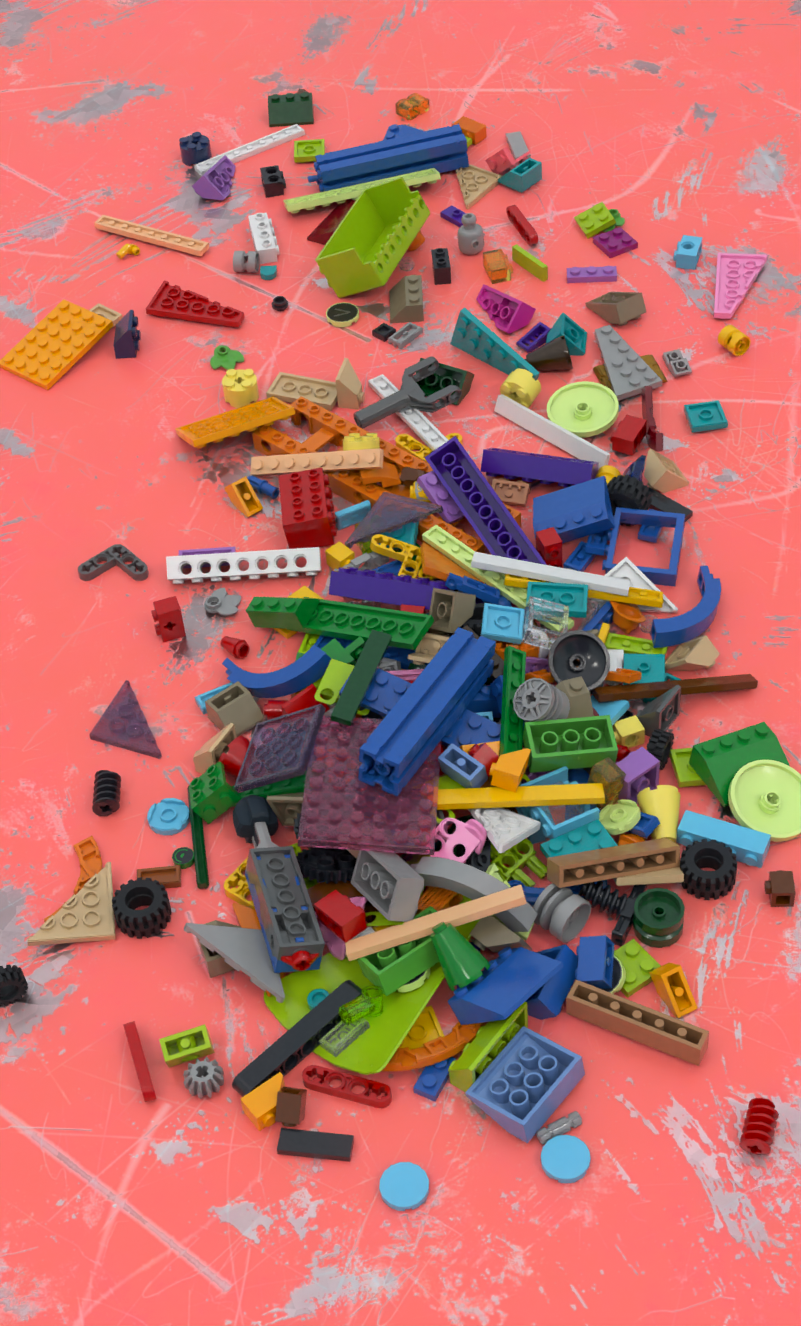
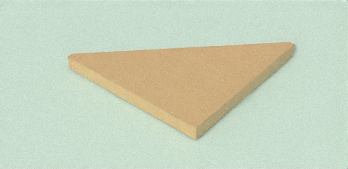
M469 164V167L456 169L455 172L466 209H470L500 184L498 179L502 175Z
M107 862L98 874H95L87 881L76 895L74 894L54 916L52 915L32 937L30 936L27 939L28 946L116 940L114 911L112 907L111 862Z

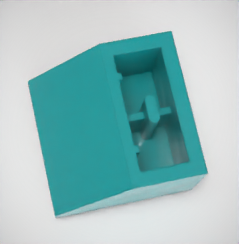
M528 158L499 178L498 182L522 193L542 179V163Z

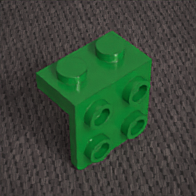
M221 762L211 765L204 774L194 778L189 785L191 809L208 824L241 800L240 794L226 782L224 765Z

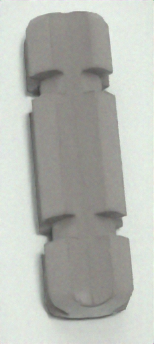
M577 1111L568 1114V1118L564 1116L547 1125V1129L543 1127L537 1130L536 1136L541 1144H545L551 1137L554 1138L570 1131V1127L576 1128L581 1125L582 1118Z

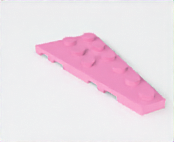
M718 253L714 318H732L767 262L768 255Z

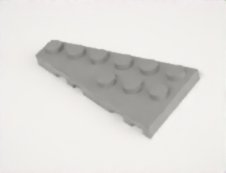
M610 325L595 329L597 345L604 360L605 370L611 382L612 391L617 396L618 401L642 393L644 386H651L652 389L662 386L661 378Z

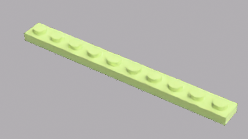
M438 525L433 526L422 534V538L426 543L485 584L499 589L500 595L517 607L525 609L526 612L527 588L504 585V573L472 568L471 562L475 551ZM530 615L559 636L574 626V620L570 617Z

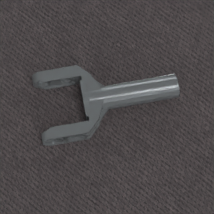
M428 357L405 369L400 391L355 412L354 420L357 426L363 429L409 405L423 412L434 413L459 400L462 396V391L456 385H449L426 397L416 382L434 374L439 367V362L435 357Z

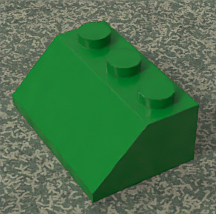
M254 597L246 612L255 627L304 630L320 600L316 598Z

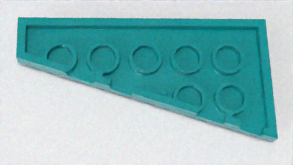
M466 308L460 311L451 345L507 375L520 368L531 372L535 381L538 379L540 372Z

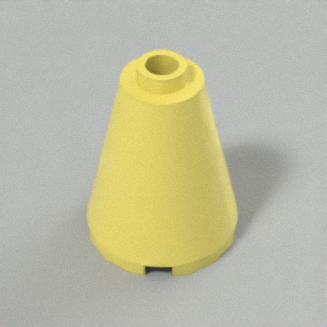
M657 785V789L651 791L650 787L637 795V803L641 812L656 816L660 822L651 833L653 840L668 838L676 843L681 795L678 792V788L674 786Z

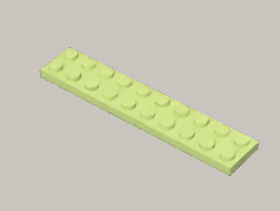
M435 168L286 199L283 202L288 212L298 213L300 209L312 210L315 209V206L319 205L326 207L330 206V203H344L347 199L351 198L352 200H357L364 189L399 177H403L407 186L412 185L413 187H419L425 182H428V184L436 183L441 177Z

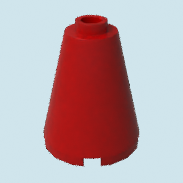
M239 736L228 745L229 751L227 754L223 752L218 761L224 765L225 774L246 783L276 777L275 771L251 742L243 736Z

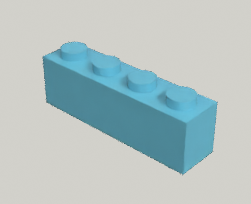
M685 810L677 828L676 843L688 846L693 845L694 841L702 842V839H707V841L713 839L717 843H725V847H730L732 853L736 855V861L762 868L770 848L771 835Z

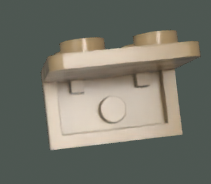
M426 633L417 646L416 652L409 654L408 659L413 660V664L417 665L430 663L450 637Z

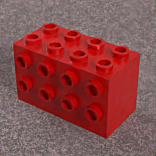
M322 467L279 475L282 525L289 549L324 547L335 544L334 537L337 536V531L333 524H336L334 512L332 513L334 511L333 501L330 500L333 499L332 489L329 486L327 487V485H330L328 474L324 475Z

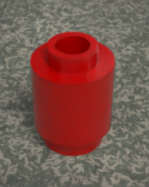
M268 700V704H264V716H267L268 720H283L281 706L288 700Z

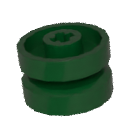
M663 888L648 889L641 893L634 904L633 929L636 937L650 947L662 948L676 943L683 933L685 907L682 899L676 893Z

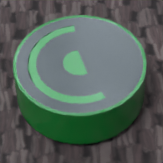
M181 847L173 852L172 859L174 865H180L181 869H186L194 864V853L190 848Z

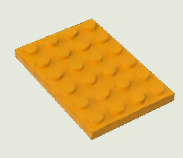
M63 299L0 360V368L49 390L114 324L112 320Z
M273 396L175 428L180 438L193 447L203 448L207 446L206 443L212 441L213 443L221 442L224 440V437H236L240 435V432L246 430L247 432L254 431L258 426H269L279 419L281 421L290 419V416L294 415L295 411L294 407Z

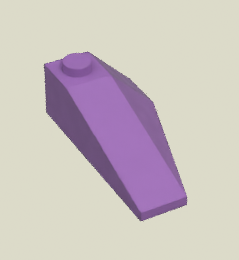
M224 155L192 185L194 191L202 198L224 200L231 192V179L234 176L236 166Z

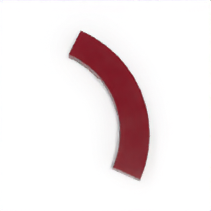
M644 386L642 388L643 419L647 420V443L654 451L661 452L663 451V433L655 431L656 423L653 417L652 387Z

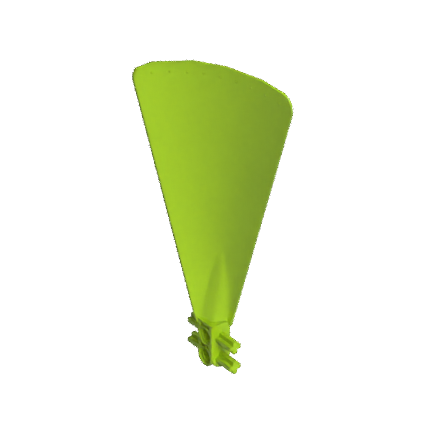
M524 839L503 853H499L491 843L490 859L492 862H490V865L495 864L499 869L497 873L503 881L509 882L512 879L521 881L527 887L535 886L536 883L522 871L525 866L532 870L540 879L547 875V866L535 856L536 851L533 849L531 841ZM463 895V900L459 904L471 901L472 899ZM480 919L455 928L469 941L471 938L470 932ZM329 952L322 956L319 969L294 971L281 979L285 995L283 1003L276 1001V997L273 994L271 997L267 996L266 990L264 992V1001L267 1008L286 1030H289L311 1011L307 1002V997L311 991L324 989L331 994L343 982L347 980L353 981L368 994L367 1002L312 1052L336 1067L369 1075L379 1073L386 1067L445 976L440 962H438L433 967H430L429 978L426 977L421 987L409 992H398L396 990L386 996L363 975L357 959L349 961L346 955L344 960H339ZM358 1020L360 1023L363 1024V1028L358 1030V1033L352 1035L347 1030H345L347 1028L351 1032L355 1033L357 1030L353 1028L351 1024L354 1025L356 1028H361L362 1026L355 1021ZM345 1032L350 1035V1040L342 1042L338 1036ZM342 1034L340 1036V1038L344 1041L348 1040L349 1038L347 1034ZM333 1040H338V1041H334V1042L332 1043V1046H333L334 1048L340 1047V1043L342 1042L341 1048H339V1049H333V1048H331V1046H330L331 1041H333Z

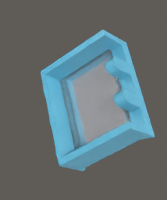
M564 766L520 786L578 783L577 781L571 783L568 781V768ZM590 804L526 807L530 812L531 818L541 822V831L550 840L594 820H599L600 812L598 807L590 810Z

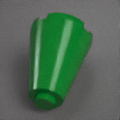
M441 922L432 928L431 939L447 985L451 991L455 990V985L462 988L483 975L481 969L484 967L487 970L489 969L490 963L450 923L445 924Z

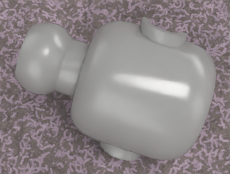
M466 213L462 216L461 222L463 225L457 232L459 249L466 255L478 254L484 247L485 233H483L482 226L476 224L477 218L473 213Z

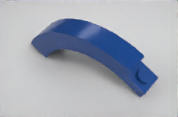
M700 566L697 583L702 599L696 607L676 617L653 619L650 636L654 648L674 646L692 640L702 634L713 622L719 605L721 583L720 578H713V574H710L708 566Z
M314 644L294 663L274 672L260 674L247 672L239 668L228 658L222 664L227 668L226 673L229 675L227 679L232 684L237 681L240 682L252 696L257 698H277L298 692L316 682L325 674L331 658Z

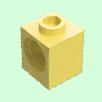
M636 715L619 720L613 725L617 744L627 746L629 749L645 743V728Z

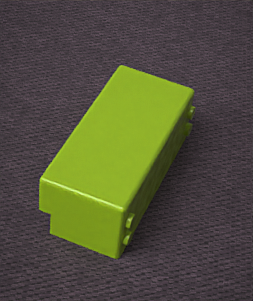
M403 177L364 189L315 259L321 274L325 275L329 287L333 288L338 298L384 286L429 217L430 211L419 191L411 192Z

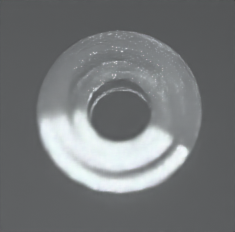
M403 257L399 262V268L406 272L411 271L415 267V262L411 257Z

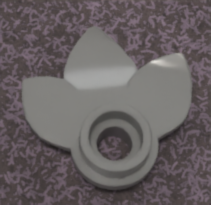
M220 588L215 590L206 599L204 608L209 613H219L225 616L234 615L238 612L237 606L240 604L242 597L239 595H227L226 589Z

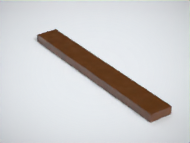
M751 674L596 687L592 690V694L598 702L659 697L676 685L681 686V695L754 689L757 688L758 681Z

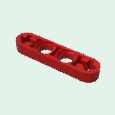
M516 205L508 206L506 208L507 216L529 246L538 244L536 230Z
M135 1021L123 1024L144 1101L155 1100L157 1098Z
M317 1065L307 1066L302 1072L304 1086L310 1090L381 1109L386 1108L392 1102L391 1089L384 1083ZM317 1075V1077H314L313 1080H309V1077ZM335 1079L342 1081L341 1086L337 1088L330 1087L329 1085ZM360 1085L365 1090L360 1094H355L352 1092L353 1087ZM381 1093H385V1096H382L381 1099L377 1098Z

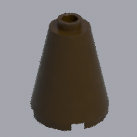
M564 335L526 355L525 360L537 371L573 369Z

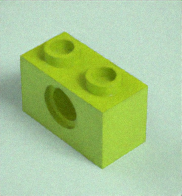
M205 1024L159 1039L165 1062L169 1068L215 1053Z

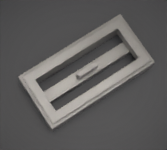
M409 322L390 336L388 343H393V346H398L399 349H402L422 334L423 328Z

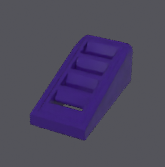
M539 322L516 345L529 353L546 343L547 334L551 328Z

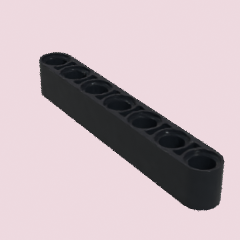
M351 980L343 982L234 1078L232 1082L233 1089L243 1097L279 1072L284 1077L358 1012L367 1002L368 994Z

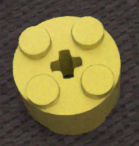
M518 368L512 371L500 387V393L529 408L541 392V384L538 379L535 381L531 372Z
M229 369L226 371V375L222 379L226 403L229 402L230 406L239 408L258 400L257 377L252 369Z
M350 433L349 436H345L343 439V451L380 448L379 437L377 433H367V436H360V433Z

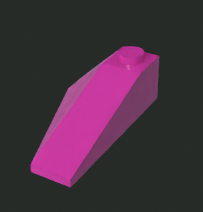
M483 284L476 298L481 307L489 314V318L495 322V326L509 334L528 325L536 310L530 305Z

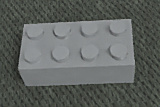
M361 842L351 884L387 920L403 922L413 920L418 910L420 894L424 889V879L386 844Z

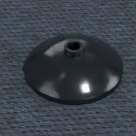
M574 630L564 633L552 644L548 654V667L551 676L558 684L561 681L582 676L590 691L598 687L606 678L610 668V656L607 647L599 637L587 631ZM573 660L579 662V667L573 665Z

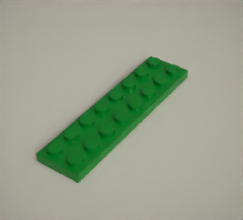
M319 599L320 602L304 630H287L354 641L361 636L367 642L373 629L392 635L389 646L415 650L433 624L434 619L432 615Z

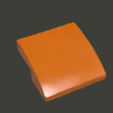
M383 462V468L359 470L363 485L380 481L383 488L401 484L396 466Z

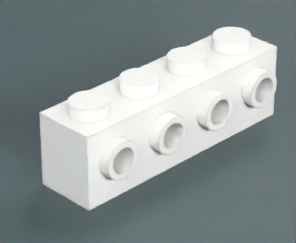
M267 213L248 215L250 232L255 251L259 253L260 264L277 262V255H280L271 218L268 219Z

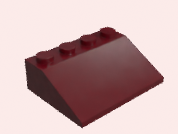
M356 200L338 204L307 237V240L326 245Z

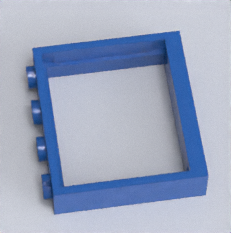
M616 507L615 515H613L615 527L608 531V541H610V544H606L605 547L607 560H603L602 570H605V574H607L617 565L613 564L620 523L675 528L669 569L636 566L653 584L675 587L685 528V514Z

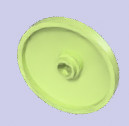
M582 381L565 385L558 389L547 403L548 420L580 438L595 436L606 431L615 423L619 414V403L615 393L608 387L596 382Z
M757 760L744 765L732 779L728 790L729 806L738 823L743 827L770 834V841L774 842L788 841L801 834V774L792 767L774 760Z

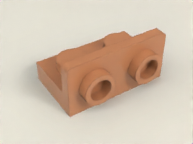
M506 478L493 479L491 487L504 504L526 507L528 494L531 493L530 484L522 480L517 482L509 481Z

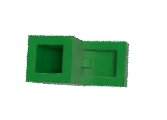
M360 636L344 649L334 638L322 647L321 650L331 659L355 666V661L359 658L366 642Z

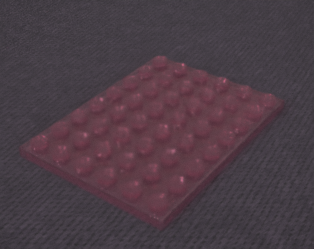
M314 715L298 833V846L434 855L440 770L438 757L441 754V741L407 785L402 788L401 793L395 796L383 791L382 785L378 783L375 786H371L358 780L359 767L362 764L359 761L360 747L367 742L368 737L383 719L355 717L352 725L347 726L331 721V716Z

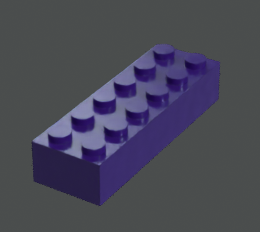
M487 448L483 449L481 472H486V476L497 477V475L500 476L502 474L506 479L522 477V481L528 482L538 479L542 484L558 482V486L569 487L572 484L576 485L595 479L599 462Z
M339 567L338 571H331L329 595L394 605L425 606V609L430 610L433 588L452 589L446 587V581L443 580L430 581V578L424 577L412 578L410 575L397 576L390 572L376 573V570Z

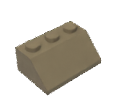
M421 275L404 276L389 291L390 323L424 321Z

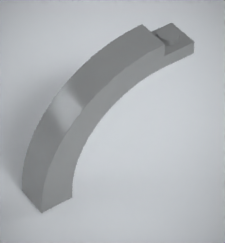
M422 857L418 864L410 865L424 879V886L448 889L472 900L510 888L495 877L475 867L450 859ZM527 902L524 905L494 915L512 932H529L538 913Z

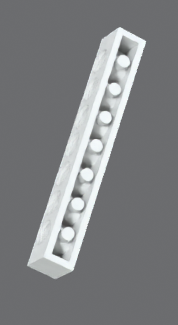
M319 547L166 557L167 580L172 581L173 584H184V580H192V583H202L203 579H211V582H220L222 578L229 577L230 581L241 580V577L249 576V579H260L262 575H268V578H279V574H287V577H298V573H306V576L318 575L317 572H322L321 549ZM299 558H305L307 561L306 565L302 568L297 567L296 564ZM280 559L287 560V566L284 569H280L277 566ZM262 560L268 561V567L265 570H260L258 567L259 562ZM243 561L249 563V568L246 571H241L239 568ZM228 562L230 564L229 571L222 572L220 569L221 565ZM207 563L210 564V572L203 573L201 570L202 566ZM185 565H191L192 571L190 574H183V567Z

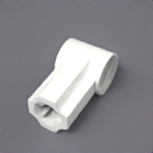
M607 649L610 656L609 671L616 672L617 668H623L624 649ZM609 680L604 681L609 686H616L622 683Z

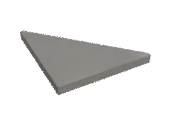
M195 923L185 924V932L195 935L200 939L199 942L212 952L215 950L225 958L224 961L238 972L240 970L244 972L256 986L264 992L265 990L269 991L276 997V1001L283 1003L285 995L280 974L274 973L262 930Z

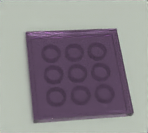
M319 704L257 723L234 789L240 793L304 775L326 708Z

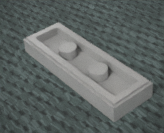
M520 131L505 133L514 159L529 151Z

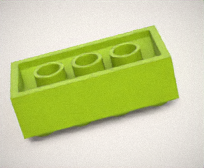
M524 1002L505 1020L490 1021L485 1026L479 1028L476 1038L472 1043H467L458 1060L455 1059L450 1064L448 1069L450 1084L466 1092L523 1026L528 1028L527 1002Z

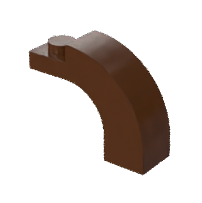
M347 880V883L338 881V884H335L333 881L326 884L324 881L307 889L314 912H316L314 904L334 890H337L342 895H346L348 898L364 897L349 880ZM369 901L365 903V913L379 912ZM376 915L367 916L365 921L368 923L373 922L376 919Z

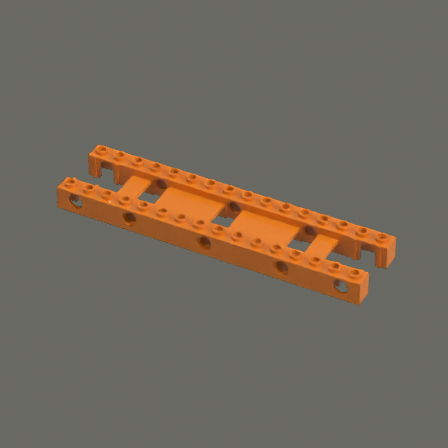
M301 396L290 404V406L294 407L295 414L291 415V422L299 426L301 425V417L305 416L308 420L310 434H313L312 436L300 443L289 437L288 434H283L272 428L271 425L260 426L252 432L254 449L266 456L317 453L318 450L329 442L337 447H341L337 451H343V439L345 436H349L350 433H360V436H367L366 434L370 432ZM379 438L380 449L384 450L383 462L395 465L399 478L405 466L426 472L433 471L427 462ZM266 443L270 445L271 451L265 447ZM359 470L324 472V475L328 474L330 485H327V487L329 486L333 493L354 505L369 500L372 515L378 516L381 519L382 513L418 512L420 516L417 540L425 542L422 534L433 526L438 525L475 552L485 553V544L481 542V539H476L463 532L462 529L459 530L454 527L465 518V515L461 520L453 524L446 523L441 516L437 518L426 512V510L433 506L432 503L431 505H415L413 500H410V487L401 484L384 488L375 483L363 485ZM504 504L521 528V512Z

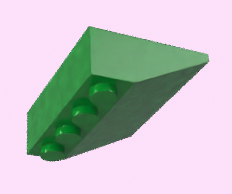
M765 722L693 745L689 760L691 767L723 807L729 806L728 790L730 783L744 765L757 760H774L790 766L777 736Z

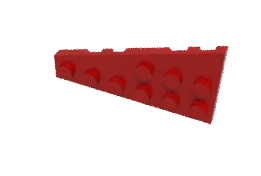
M165 280L146 307V314L237 328L240 327L245 318L244 312L229 306L223 307L219 302H211L207 297L190 290H181L180 286L169 285V282Z

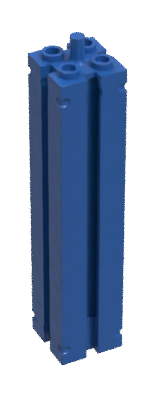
M456 124L452 127L447 126L329 152L324 155H316L314 169L317 175L307 177L308 182L316 181L320 192L430 168H435L439 173L459 169L460 167H469L467 140L464 134H462L460 125Z
M459 627L456 629L454 635L447 640L368 737L367 742L360 747L359 761L362 764L359 767V781L371 786H375L378 783L382 785L383 791L395 796L401 793L402 788L411 780L485 684L487 678L492 675L494 660L491 658L495 654L496 641L483 636L475 639L472 632Z

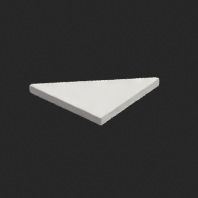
M627 557L604 575L629 580L630 587L660 591ZM664 594L662 608L636 604L641 612H678V608ZM587 597V610H600L610 600Z
M504 808L468 809L475 820L483 825L487 832V837L499 853L505 852L540 830L541 822Z

